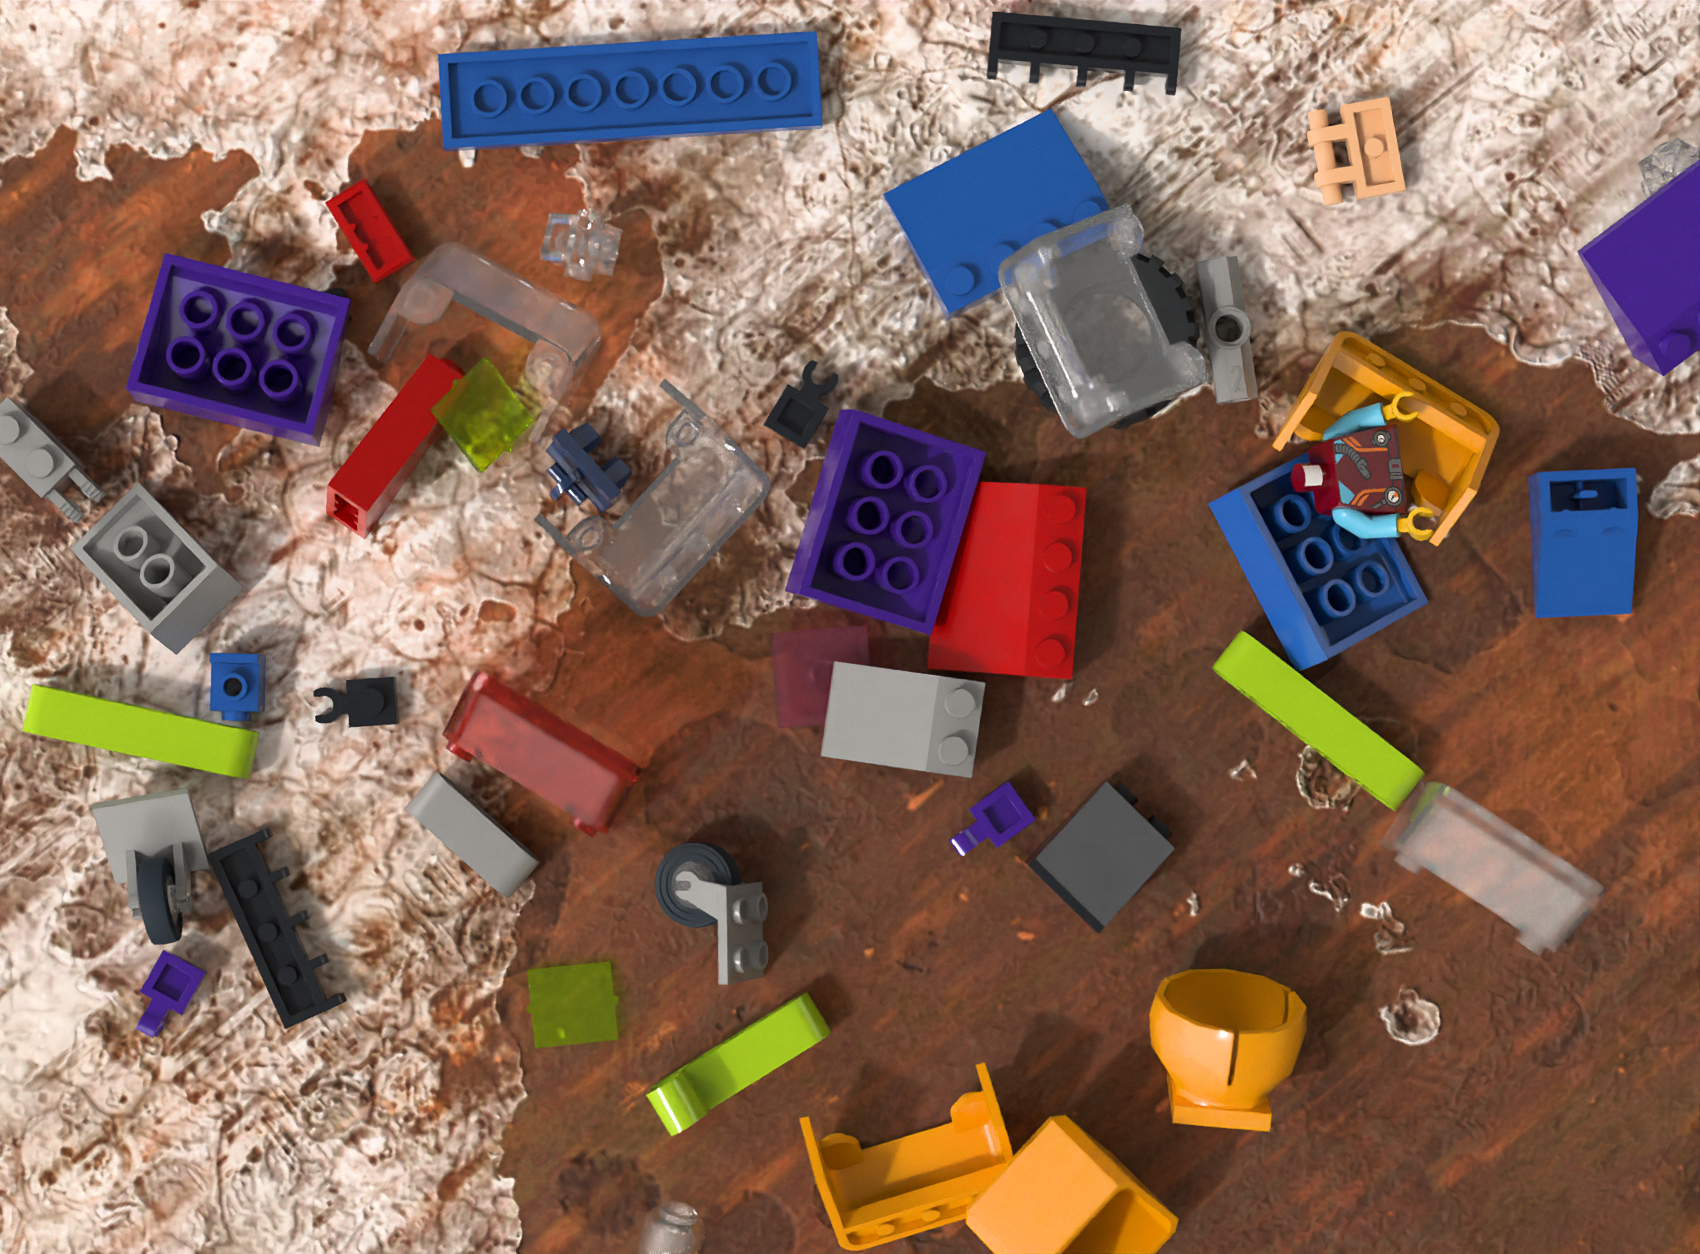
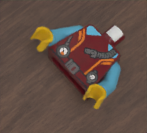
M1405 391L1397 394L1392 404L1386 406L1379 402L1345 413L1324 431L1322 443L1310 447L1308 452L1309 463L1296 464L1292 469L1291 481L1295 491L1313 492L1316 511L1320 515L1333 516L1336 524L1359 538L1400 537L1402 532H1408L1414 539L1423 541L1433 535V530L1421 531L1413 526V522L1417 518L1434 517V513L1430 509L1419 507L1412 510L1408 518H1401V516L1408 514L1397 424L1388 425V420L1397 418L1400 421L1408 422L1418 416L1420 411L1413 412L1410 415H1403L1397 409V403L1401 399L1415 396L1412 392Z

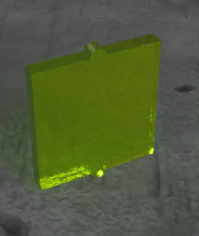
M483 358L462 379H455L452 383L453 388L430 410L478 473H483L504 451L510 452L513 449L512 443L534 422L528 411L488 358Z
M611 961L527 970L531 1004L527 1006L526 1010L529 1014H532L535 1048L619 1039L615 1005L619 1003V997L614 995Z

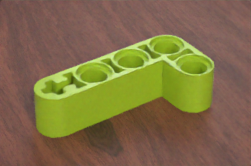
M806 991L665 1077L648 1089L646 1096L669 1134L674 1136L702 1119L713 1107L830 1035L832 1031Z

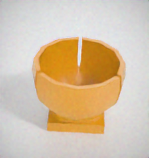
M1189 969L1165 977L1155 994L1149 1018L1151 1046L1168 1071L1167 1085L1172 1123L1269 1132L1272 1112L1268 1094L1293 1071L1307 1031V1007L1295 991L1291 992V988L1267 977L1230 969Z

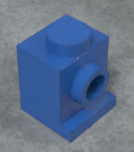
M210 653V711H222V720L251 721V711L264 712L266 655ZM232 678H237L242 683V691L237 696H231L227 691V683Z

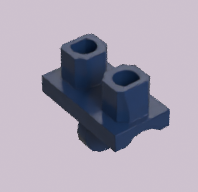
M584 423L569 433L563 428L553 436V442L546 449L548 455L556 462L546 471L557 483L549 495L556 502L567 494L577 506H580L589 499L603 514L614 504L621 493L620 490L632 475V471L616 456L601 468L591 459L589 455L600 447L602 440L589 423Z

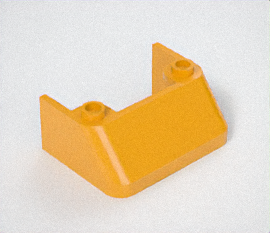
M1340 331L1326 349L1288 412L1272 447L1281 451L1293 432L1307 441H1323L1324 431L1345 413L1379 402L1386 406L1392 404L1393 399L1401 392L1409 391L1414 393L1415 396L1401 399L1397 403V409L1403 415H1410L1413 412L1420 411L1418 416L1408 422L1392 418L1388 420V425L1397 424L1403 473L1413 478L1410 492L1418 508H1428L1433 511L1434 515L1439 517L1433 530V535L1429 542L1438 546L1476 495L1498 439L1500 428L1489 413L1362 336L1350 331Z
M985 1062L976 1065L983 1091H972L963 1094L951 1107L950 1115L953 1122L862 1150L859 1141L855 1137L843 1133L830 1134L818 1141L809 1116L799 1119L815 1181L842 1248L851 1251L864 1250L966 1219V1210L969 1203L1013 1157Z

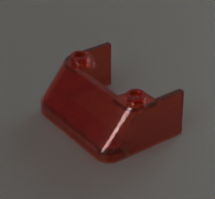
M476 667L442 733V736L449 740L445 748L469 763L474 756L570 813L573 817L569 823L583 833L594 838L598 831L604 834L613 832L650 771L651 766L644 762L636 763L500 681L496 678L498 674L492 670Z

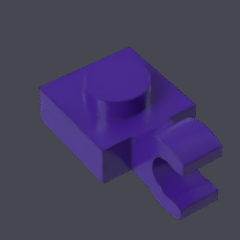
M1006 781L968 809L976 821L951 838L949 842L960 856L969 852L987 837L998 848L1036 819L1010 783Z
M163 950L140 990V993L150 997L152 1000L135 1029L152 1038L154 1036L158 1037L171 1009L181 1015L186 1013L208 972L168 950Z

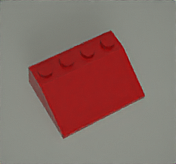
M977 482L932 634L929 635L927 669L1061 680L1072 679L1087 488L1044 484Z

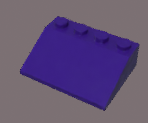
M1699 159L1577 251L1633 357L1662 376H1665L1700 349Z
M165 253L126 390L137 402L320 447L333 400L352 301L348 298Z
M855 409L839 410L785 592L931 635L986 452Z

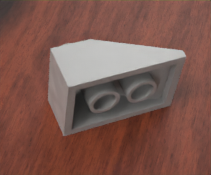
M139 482L71 548L74 554L144 629L176 655L244 589L239 581Z
M834 661L820 756L972 778L985 683Z

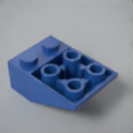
M1636 468L1538 472L1528 476L1535 618L1631 614L1638 526Z

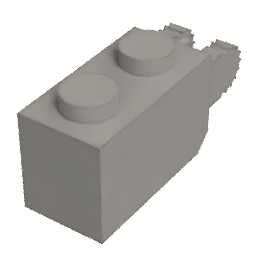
M7 397L0 404V457L41 498L51 500L68 518L77 524L85 515L81 512V508L62 491L74 481L88 498L94 499L97 502L106 494L83 471L86 467L82 461L22 402Z

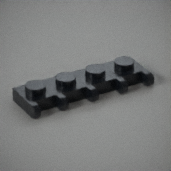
M993 11L986 79L996 80L999 70L998 63L1030 66L1029 83L1036 84L1039 83L1040 67L1077 70L1076 87L1086 88L1087 71L1124 74L1123 91L1133 92L1135 75L1166 78L1165 95L1175 96L1182 28Z
M270 827L212 852L207 857L284 1028L287 1029L346 1002L347 998L344 992L334 994L328 999L314 969L330 962L326 953L312 960L308 957L295 925L310 919L307 910H304L290 917L275 883L290 876L289 869L286 866L271 873L258 843L265 842L273 836Z

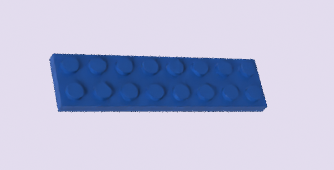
M817 31L438 54L443 149L446 152L823 129Z

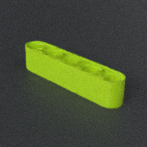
M1240 630L1211 667L1225 681L1396 812L1425 775L1423 770L1246 632Z
M32 684L22 731L243 779H250L260 736V732L38 684Z

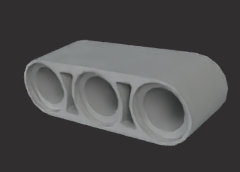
M439 771L429 779L406 805V809L414 818L494 889L507 898L516 891L540 863L539 859Z

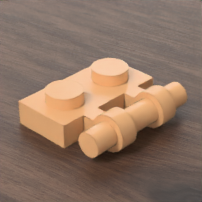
M1389 97L1342 105L1340 107L1342 124L1329 126L1326 109L1308 113L1311 130L1306 132L1309 147H1314L1318 172L1314 174L1316 188L1322 190L1324 206L1343 203L1340 185L1353 182L1356 201L1403 193L1406 190ZM1346 141L1350 166L1337 168L1332 143Z

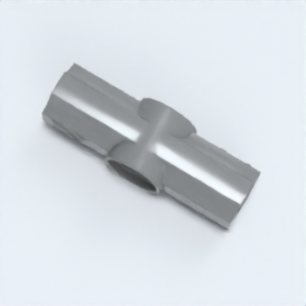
M1224 256L1196 262L1205 324L1203 337L1209 351L1216 404H1230L1257 399L1258 392L1249 338L1251 324L1245 311L1238 257ZM1229 319L1237 325L1239 336L1236 341L1224 342L1218 338L1215 332L1217 320Z

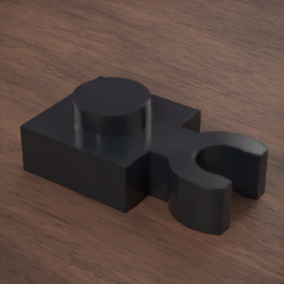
M814 360L808 362L803 369L802 380L804 385L800 391L787 384L763 424L766 428L803 450L806 449L829 410L828 407L819 403L818 400L821 396L831 393L838 383V375L833 372L826 384H815L811 379V375L817 367V362Z
M396 677L346 680L347 694H341L333 688L326 687L313 691L314 697L327 696L333 702V709L329 714L315 716V721L318 723H333L339 720L343 714H348L349 728L399 724Z

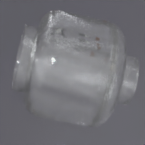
M678 1201L663 1202L661 1206L651 1209L645 1216L638 1242L639 1254H700L705 1237V1224L692 1206Z

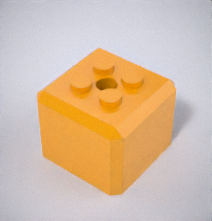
M1066 1115L1049 1117L969 1203L966 1210V1224L994 1254H1155L1175 1233L1179 1221L1115 1155Z

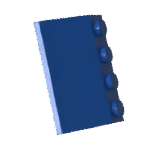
M1051 108L883 194L947 321L1044 272L1049 264L1056 259L1060 260L1066 257L1070 251L1082 246L1084 249H1089L1097 245V243L1114 236L1119 229V225L1097 182Z
M1308 452L1208 503L1297 672L1335 656L1429 603L1395 537L1359 538L1336 524L1333 516L1320 515L1315 509L1313 492L1295 491L1291 481L1292 469L1296 464L1309 463Z

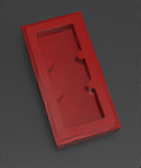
M366 178L325 202L376 285L417 261Z

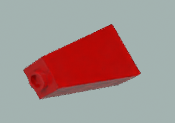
M431 353L428 354L327 484L326 513L364 540L466 397L469 380L465 378V372L460 366L450 359L442 358V360H439Z

